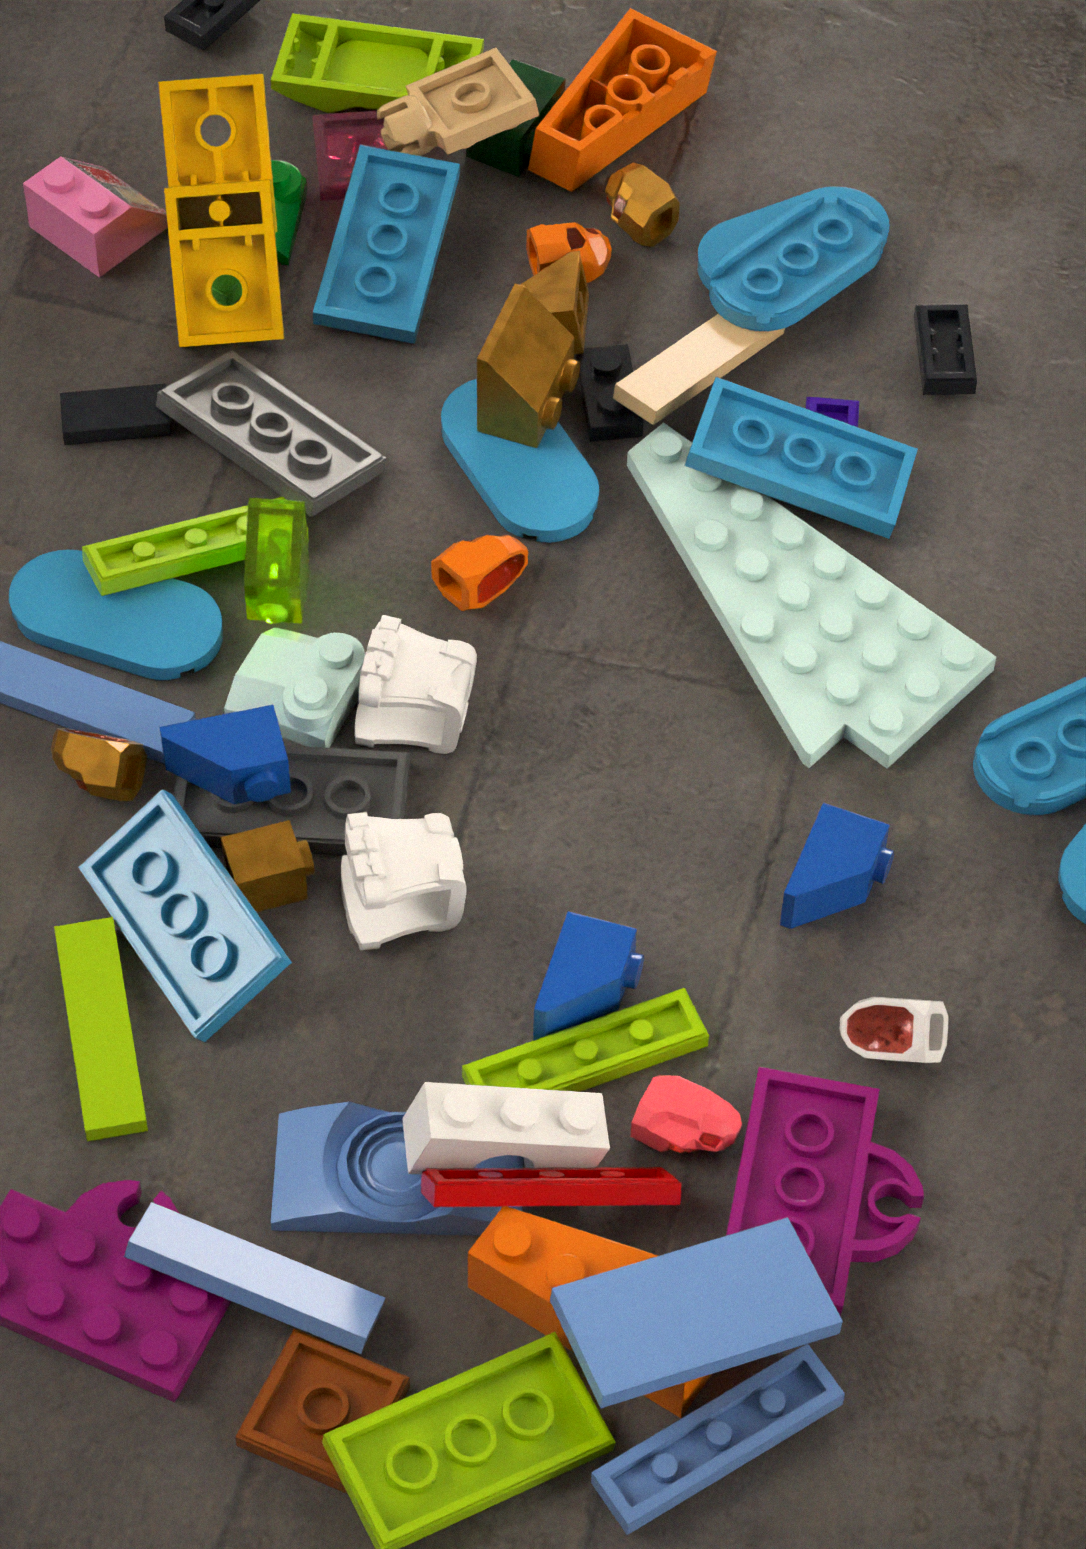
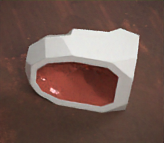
M871 997L859 1000L840 1017V1033L848 1048L864 1058L922 1063L941 1062L947 1046L948 1014L943 1001Z

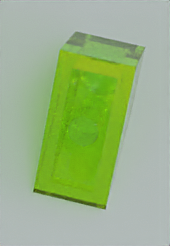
M249 498L244 574L247 620H260L267 623H302L310 574L305 501Z

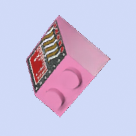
M59 157L23 183L30 228L99 278L168 228L166 211L102 166Z

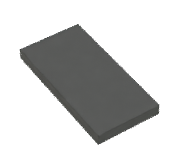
M232 350L157 392V408L310 517H313L384 472L385 456Z
M284 745L288 757L291 793L278 795L263 802L248 801L232 804L179 776L176 777L174 797L210 848H222L221 837L290 820L296 841L307 840L311 853L347 855L345 846L347 814L367 812L369 817L405 819L410 752Z

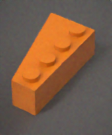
M630 8L537 126L528 170L570 192L574 191L707 93L717 51Z
M504 1206L468 1251V1288L544 1335L556 1332L562 1345L574 1352L550 1302L552 1288L654 1258L658 1255ZM712 1374L643 1396L682 1418Z

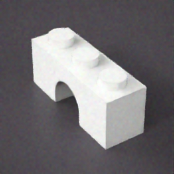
M424 1082L402 1118L408 1174L422 1175V1171H426V1168H474L486 1159L504 1155L524 1157L525 1168H595L610 1149L602 1093Z

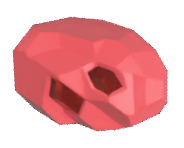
M657 1075L653 1077L638 1104L631 1122L630 1137L659 1152L669 1151L670 1149L678 1153H690L698 1150L718 1152L735 1143L741 1131L742 1122L740 1113L729 1102L711 1090L680 1076Z

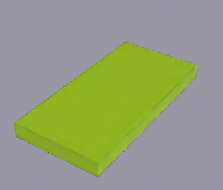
M556 1332L325 1433L322 1444L375 1549H400L607 1454L613 1451L616 1443Z

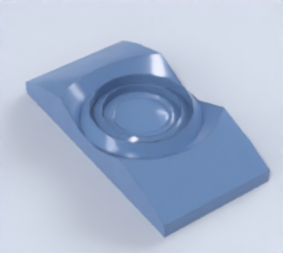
M353 1102L306 1107L279 1114L271 1230L480 1236L502 1207H433L421 1193L422 1175L408 1174L402 1121L406 1112H387ZM516 1155L497 1156L480 1162L474 1168H523V1157ZM508 1206L522 1211V1206Z

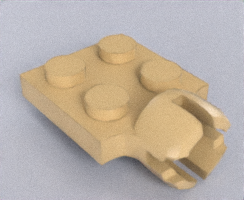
M497 48L406 85L408 96H403L384 104L377 110V120L384 118L385 127L381 130V134L388 150L416 156L429 153L437 146L444 149L448 155L460 149L469 148L476 142L504 130L513 129L521 123L539 116L536 99Z

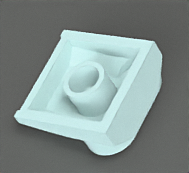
M276 627L259 636L235 674L224 706V714L274 704L283 738L307 747L330 748L359 699L360 675L365 658L364 648L356 638L345 633H330L316 638Z

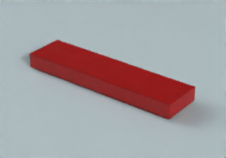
M663 1167L426 1168V1171H422L421 1193L433 1207L680 1205L682 1183Z

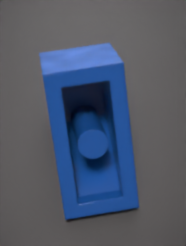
M274 704L159 727L166 770L232 804L248 801L263 802L278 795L291 793L288 757Z
M823 803L784 891L780 925L792 929L865 903L874 881L884 884L893 861L895 851L886 848L890 825Z
M567 912L534 1007L533 1041L608 1015L619 1009L626 987L636 989L643 968L644 955L635 953L636 928Z

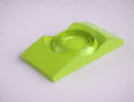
M292 13L271 77V89L294 101L326 113L354 107L378 110L384 104L403 96H408L406 85L482 54L484 39Z

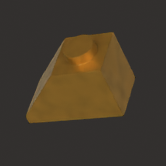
M580 251L567 253L521 285L525 286L574 336V354L584 353L589 291Z

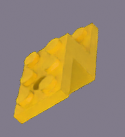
M264 74L158 82L168 187L164 188L179 347L284 339L275 232L278 230ZM220 115L230 124V137L221 146H212L202 137L201 126L209 116ZM221 275H232L242 285V296L233 305H223L213 296L212 285L215 279Z

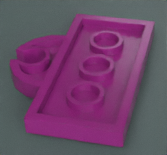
M759 1067L726 1236L788 1217L841 1317L850 1262L875 1263L894 1256L913 1240L919 1228L920 1217L910 1213L900 1217H888L877 1209L875 1202L883 1197H894L900 1199L909 1208H922L924 1200L923 1186L912 1165L892 1149L871 1142L880 1089Z
M122 1180L102 1183L81 1194L66 1212L10 1189L0 1205V1326L175 1403L232 1301L124 1257L128 1241L136 1227L126 1226L120 1219L127 1209L139 1203L142 1194L140 1181ZM160 1191L153 1199L155 1204L179 1213L170 1197L163 1191Z

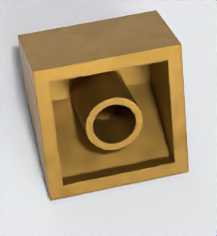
M514 284L477 357V431L538 448L546 429L554 430L559 421L562 410L561 398L564 392H572L576 386L580 372V361L574 360V336L522 285Z

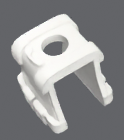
M382 615L381 622L372 630L361 669L358 694L359 705L355 719V744L372 748L374 744H406L429 748L428 751L439 754L453 752L456 749L460 733L462 732L469 704L467 701L469 700L477 662V654L474 647L458 640H448L447 642L425 635L401 624V619Z
M367 812L347 814L345 823L347 855L342 856L341 895L344 909H346L350 934L354 935L359 949H379L382 943L404 935L429 930V932H442L456 927L461 921L464 911L466 883L462 871L463 860L457 838L454 837L449 817L442 813L428 814L421 819L369 817Z

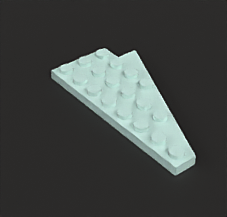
M663 422L628 451L627 467L805 766L810 768L844 737L886 769L889 768L994 671L995 655L769 496L684 466L692 442Z

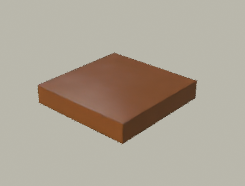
M293 1329L235 1436L236 1445L348 1494L322 1444L323 1435L404 1399L410 1389V1377L297 1329Z

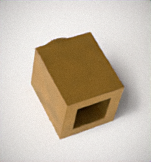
M290 820L221 837L224 867L256 912L308 899L306 876L315 874L313 858L307 840L296 841Z

